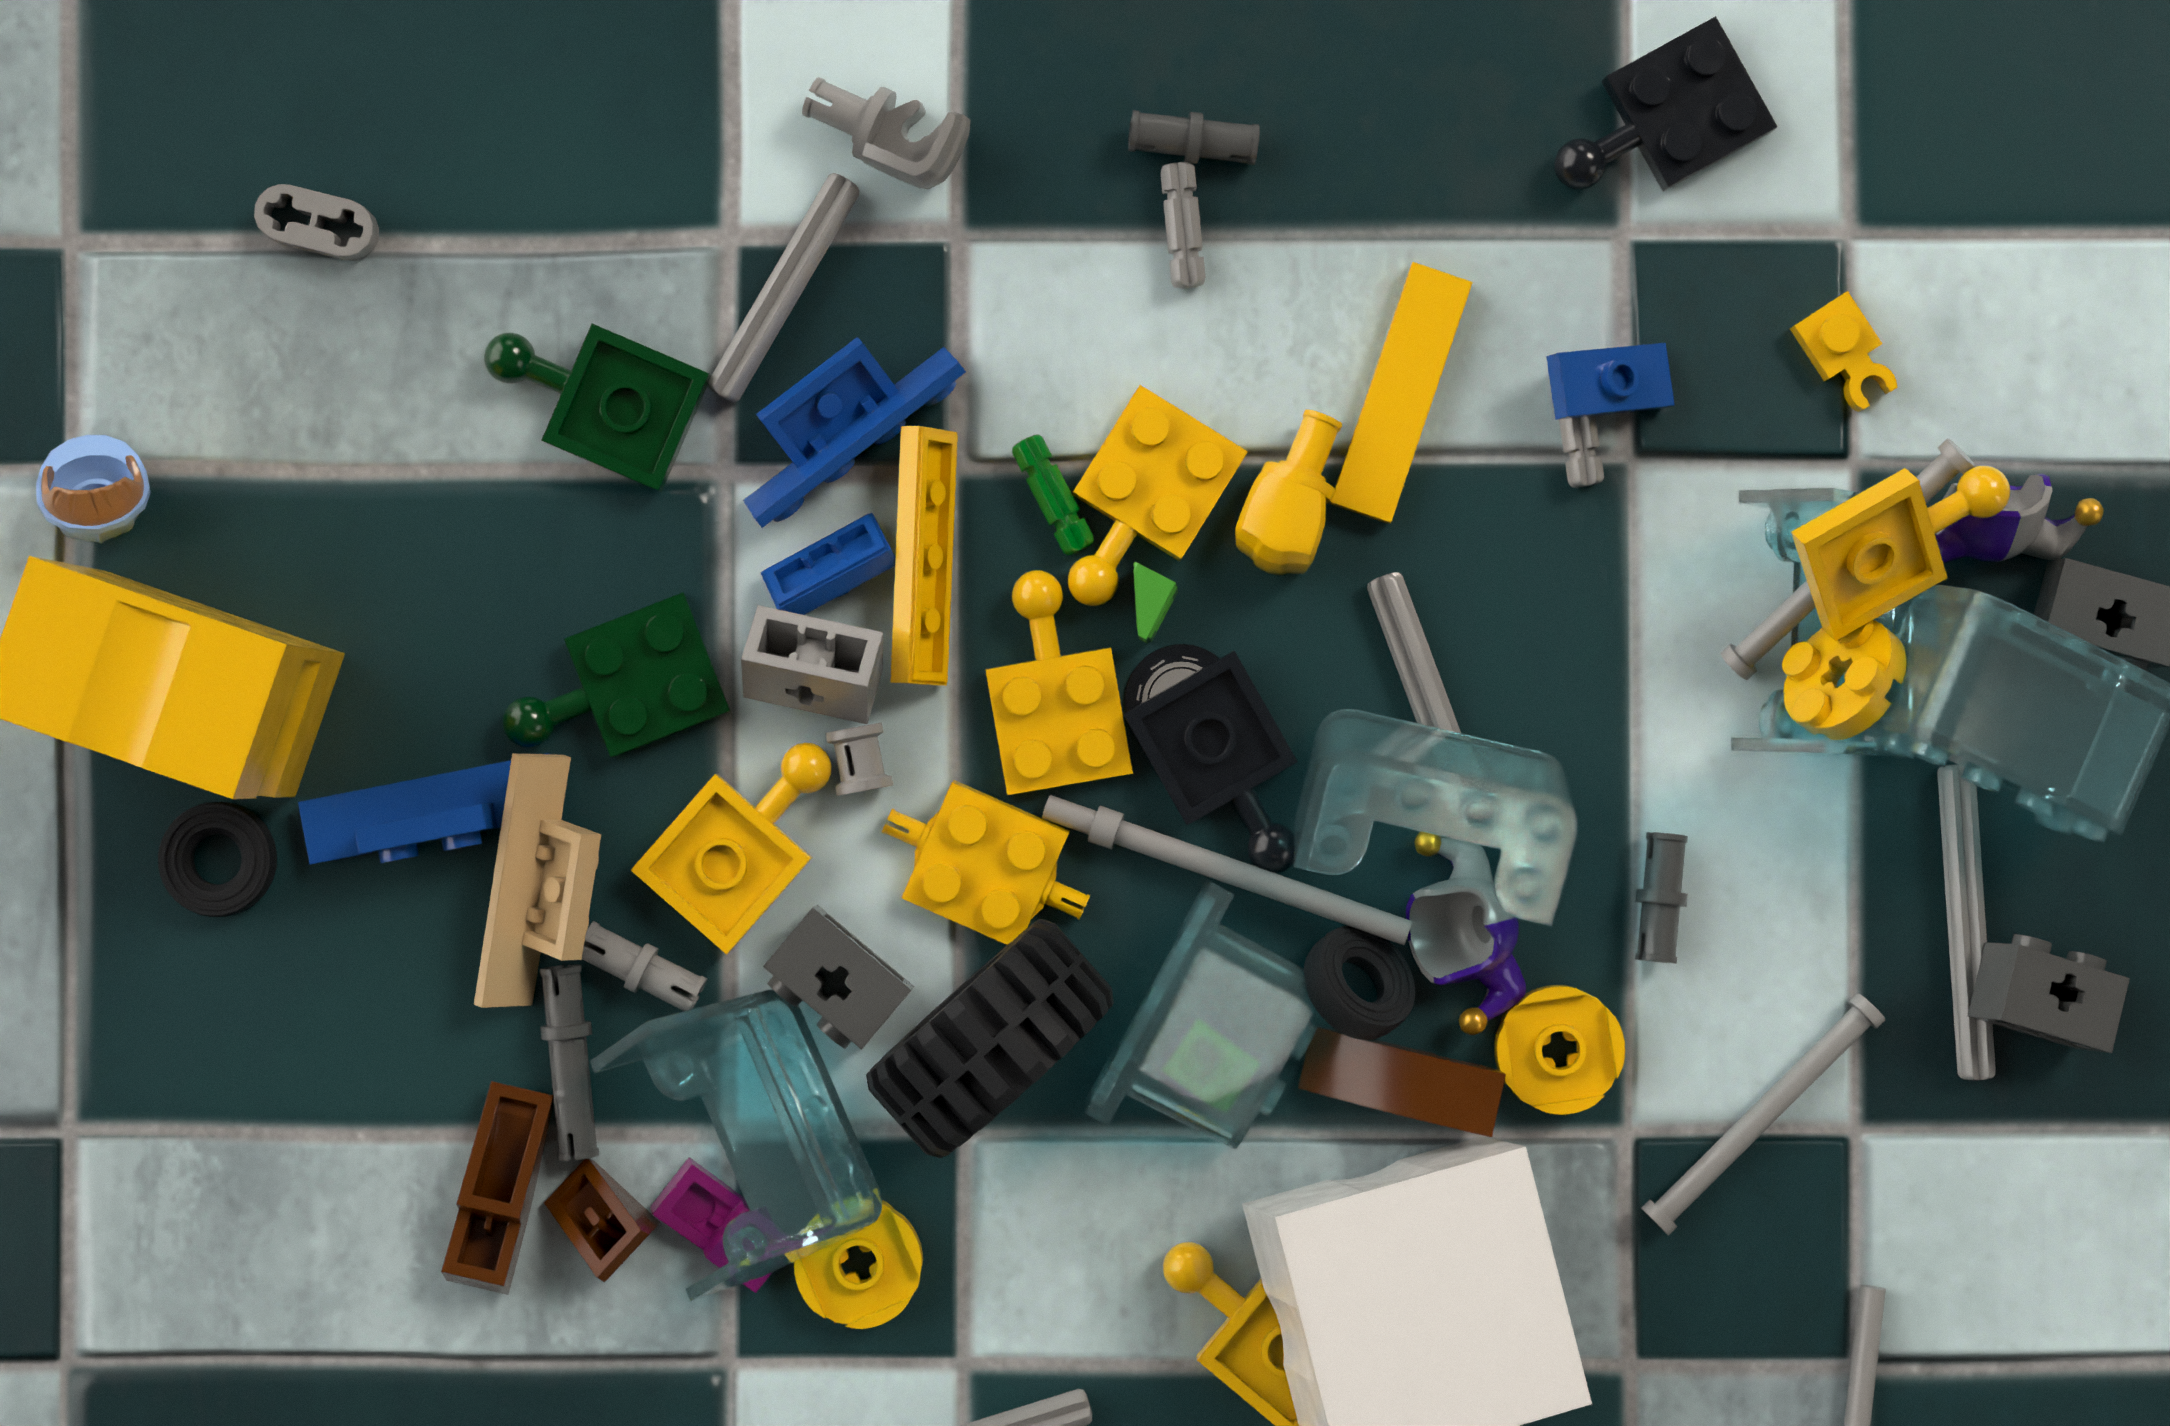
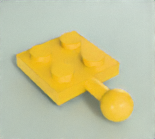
M1139 385L1072 494L1115 521L1096 553L1082 557L1071 567L1068 574V587L1073 597L1080 603L1088 606H1098L1108 602L1118 588L1119 578L1116 567L1136 535L1180 562L1248 451L1142 385Z
M1991 466L1973 467L1961 476L1955 493L1927 508L1919 480L1904 468L1793 530L1791 534L1822 629L1837 641L1947 579L1935 534L1968 515L1988 518L2001 512L2007 505L2010 497V485L2005 475Z
M1033 570L1023 574L1016 581L1012 590V601L1015 609L1021 616L1029 620L1036 660L985 669L1007 795L1133 774L1112 649L1109 647L1061 656L1054 614H1056L1062 604L1063 591L1059 581L1052 574L1041 570Z
M799 743L791 747L785 753L781 762L782 777L756 807L720 775L714 774L635 864L631 871L726 955L729 954L813 858L774 823L801 793H813L826 785L832 771V764L828 754L823 748L813 743Z
M1183 1242L1172 1247L1166 1254L1163 1262V1274L1167 1283L1181 1293L1190 1294L1198 1292L1228 1317L1196 1355L1197 1361L1275 1426H1299L1283 1366L1284 1352L1280 1325L1275 1310L1264 1291L1261 1278L1244 1298L1214 1273L1212 1257L1203 1246L1194 1242Z

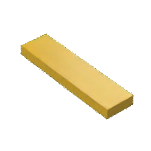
M1412 262L1334 488V495L1329 504L1387 524L1392 522L1473 282Z
M901 426L890 683L947 686L957 432L924 426Z

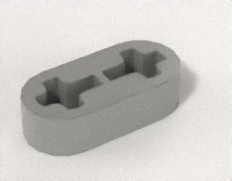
M277 184L267 188L259 196L255 204L254 218L258 228L267 237L285 246L341 260L356 261L369 255L379 240V227L376 218L364 206L349 199L293 185ZM288 199H292V207L304 215L311 216L309 225L288 222L285 231H280V223L273 219L271 214L274 207L285 208ZM349 214H354V222L363 228V233L360 238L350 237L346 247H342V239L339 236L323 229L324 222L328 220L340 224L346 223Z

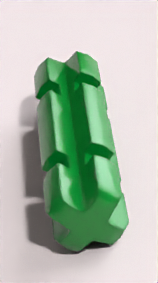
M1036 434L1015 444L1012 447V454L1021 472L1027 471L1029 478L1026 481L1049 526L1054 524L1057 530L1054 536L1062 552L1066 555H1073L1089 547L1093 543V534L1085 519H1079L1076 513L1079 511V507L1057 464L1051 465L1049 459L1052 457V454L1043 437Z

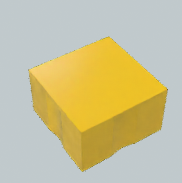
M29 556L0 637V719L230 799H256L257 796L273 798L295 797L345 653L108 571Z

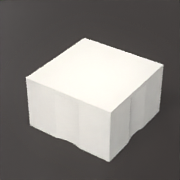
M1481 1136L1397 1160L1393 1164L1366 1176L1343 1180H1325L1242 1204L1264 1291L1275 1310L1280 1325L1284 1352L1283 1366L1299 1426H1520L1592 1404L1526 1146Z

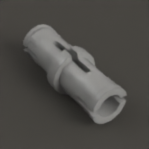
M595 921L591 923L586 932L582 960L624 980V988L634 993L640 988L689 1015L699 999V992L703 991L707 982V978L700 977L658 956V948L648 943L642 948L601 927Z

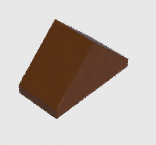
M591 1158L584 1159L544 1202L594 1275L603 1282L609 1279L660 1224L647 1209Z

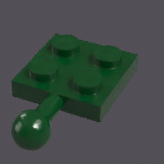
M591 323L572 370L536 356L531 343L525 337L516 333H503L494 337L487 345L484 353L486 369L496 380L513 384L527 379L561 394L541 441L661 493L706 391L708 380L711 377L705 371Z
M682 592L564 638L583 687L546 702L536 697L516 699L505 710L503 728L507 737L516 745L535 747L544 743L550 737L554 725L592 711L611 758H614L729 713L731 710L686 596Z

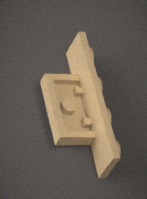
M512 753L474 1005L481 1008L532 1006L541 952L561 961L582 960L585 936L589 926V910L595 872L599 862L598 853L601 834L561 820L571 761L569 756Z

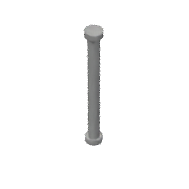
M1948 438L1938 447L1941 454L1916 477L1920 482L1926 503L1959 472L1964 474L1969 469L1975 467L1972 460ZM1807 580L1737 647L1729 644L1721 652L1725 662L1740 677L1748 680L1755 674L1757 669L1754 665L1815 608Z
M1857 993L1849 1001L1852 1008L1656 1203L1649 1199L1641 1207L1668 1236L1677 1228L1674 1221L1870 1026L1877 1029L1886 1020L1879 1010L1864 996Z

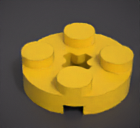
M1872 620L1837 641L1821 628L1806 642L1802 641L1794 644L1786 652L1782 661V670L1787 674L1783 698L1789 716L1815 736L1816 734H1824L1830 740L1848 739L1865 731L1876 723L1892 704L1884 697L1890 690L1893 679L1902 685L1907 666L1906 652L1902 642L1883 624ZM1845 673V682L1837 686L1840 677Z
M1549 985L1526 993L1517 1004L1503 1013L1501 1024L1495 1036V1061L1497 1068L1506 1074L1504 1083L1521 1101L1549 1114H1574L1595 1106L1604 1097L1603 1094L1611 1088L1615 1078L1618 1079L1624 1066L1625 1040L1617 1018L1598 998L1572 986ZM1562 1031V1036L1565 1040L1575 1041L1577 1045L1576 1052L1567 1055V1065L1563 1067H1556L1553 1058L1543 1057L1542 1047L1551 1042V1034Z
M849 1198L827 1206L814 1216L799 1239L794 1262V1274L803 1299L815 1313L823 1318L827 1317L835 1323L846 1324L845 1327L867 1329L892 1320L905 1309L919 1286L923 1252L919 1237L912 1224L904 1215L893 1209L889 1203L879 1199ZM859 1246L862 1252L872 1251L877 1261L870 1265L871 1276L868 1279L861 1280L856 1272L845 1274L841 1264L849 1258L848 1248Z

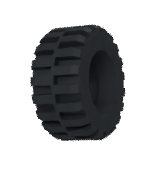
M1039 919L975 972L884 1055L866 1074L868 1090L925 1154L943 1158L952 1153L957 1147L963 1145L1005 1108L1010 1106L1058 1060L1065 1056L1104 1017L1108 1009L1114 1004L1112 988L1055 923Z

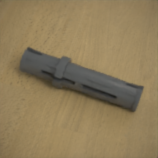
M570 964L568 967L558 965L540 969L546 1015V1025L540 1027L541 1040H548L559 1151L557 1157L558 1160L562 1161L571 1160V1156H574L575 1160H581L599 1155V1148H597L586 1037L593 1034L592 1021L585 1020L580 974L582 971L581 964Z

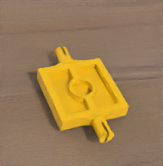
M956 780L952 781L940 810L927 824L892 808L882 833L916 847L914 870L901 897L902 899L1006 945L1028 928L1031 919L1043 909L1045 904L1080 920L1090 895L1055 881L1057 877V859L1068 837L1069 830Z

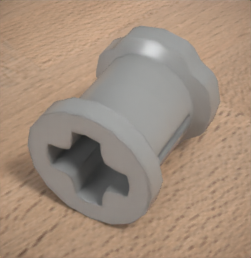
M882 723L825 733L827 743L833 744L835 748L841 783L835 786L837 796L893 786L892 776L884 773L878 736L883 733Z

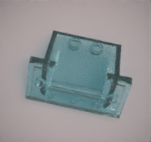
M1208 878L1206 879L1176 933L1178 935L1177 940L1119 1045L1114 1046L1085 1099V1113L1109 1125L1124 1095H1127L1233 1149H1237L1258 1112L1269 1116L1273 1111L1286 1085V1082L1278 1078L1289 1056L1300 1060L1315 1034L1317 1026L1308 1022L1315 1007L1306 990L1304 967L1220 922L1234 897L1230 890Z

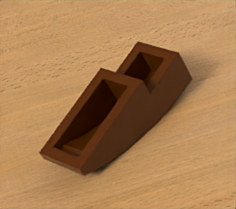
M1311 1025L1298 1088L1384 1112L1492 1137L1506 1074L1499 1069L1446 1058L1435 1053L1379 1040L1355 1039L1339 1031Z
M491 1081L456 1203L459 1210L441 1270L446 1281L506 1295L509 1294L541 1166L554 1103L553 1095Z

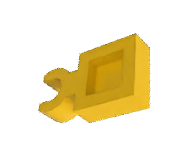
M1848 291L1790 328L1823 381L1830 379L1839 372L1845 379L1844 397L1849 406L1855 411L1860 412L1870 406L1867 398L1864 397L1861 391V384L1865 378L1877 381L1885 394L1898 388L1892 371L1882 364L1873 363L1868 356V353L1882 345V342Z

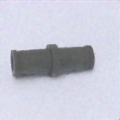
M1133 110L1129 128L1128 151L1184 156V162L1197 164L1199 158L1255 165L1260 126L1259 124L1248 125L1203 120V113L1190 112L1188 118L1141 113L1138 110Z
M1647 832L1643 889H1636L1635 902L1642 903L1638 950L1635 954V960L1677 964L1676 947L1680 907H1687L1688 896L1686 893H1681L1685 845L1688 836Z

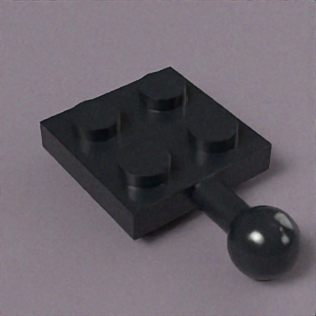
M1715 16L1607 75L1601 82L1625 125L1595 142L1578 138L1565 143L1555 157V172L1565 186L1576 190L1588 189L1602 178L1606 164L1638 147L1664 192L1768 135L1778 126Z
M1231 651L1123 713L1186 825L1232 801L1251 834L1248 842V855L1254 866L1273 873H1281L1294 864L1299 850L1295 834L1288 827L1279 823H1273L1253 787L1298 761L1235 651Z

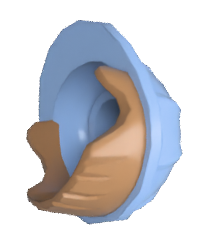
M84 435L72 438L50 451L41 466L36 483L37 506L46 521L59 527L68 538L95 541L101 544L133 528L138 515L145 509L151 493L147 471L136 452L126 442L107 435Z

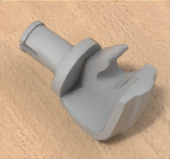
M820 77L816 78L809 91L814 93L815 96L831 102L832 106H826L806 97L802 108L803 116L812 117L852 135L853 157L900 181L923 189H931L948 178L962 154L970 133L971 120L960 113L948 112L942 123L930 135L923 137L917 142H909V129L926 114V110L920 101L912 100L895 108L896 92L886 87H880L874 96H870L866 100L834 86Z

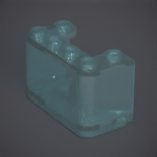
M1935 585L1915 596L1897 635L1904 646L1907 659L1906 673L1902 685L1893 679L1891 688L1884 697L1892 704L1885 714L1868 728L1880 734L1876 745L1903 758L1913 760L1914 757H1917L1940 767H1945L1948 760L1965 767L1961 778L1969 783L1995 793H1999L2001 786L2017 792L2018 795L2014 804L2035 813L2033 821L2059 833L2070 835L2073 832L2101 844L2105 843L2108 835L2122 837L2170 728V683L1992 595L1967 588Z
M1340 709L1330 713L1321 721L1316 732L1295 817L1294 868L1325 875H1341L1350 872L1361 863L1365 855L1373 822L1378 821L1501 849L1494 880V892L1499 905L1508 914L1516 918L1552 926L1577 835V818L1567 778L1562 765L1553 756L1533 749L1357 709Z

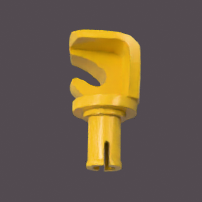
M1305 409L1303 420L1286 461L1280 460L1278 463L1266 461L1261 472L1248 493L1236 524L1235 538L1238 550L1251 558L1257 568L1269 574H1304L1315 558L1326 522V503L1331 502L1335 492L1334 487L1327 483L1325 477L1321 474L1336 435L1342 427L1341 422L1326 414Z

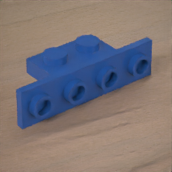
M856 337L756 414L792 460V463L743 500L754 519L763 528L772 520L779 522L793 515L802 506L804 496L823 481L831 483L844 476L855 463L854 458L873 443L882 444L895 437L901 431V426H905V419L924 404L927 406L934 405L946 398L956 386L955 380L966 373L964 368L943 347L896 384H893L863 342Z
M511 760L298 802L309 864L378 852L380 863L419 856L417 844L439 839L442 840L444 851L482 844L480 831L501 827Z

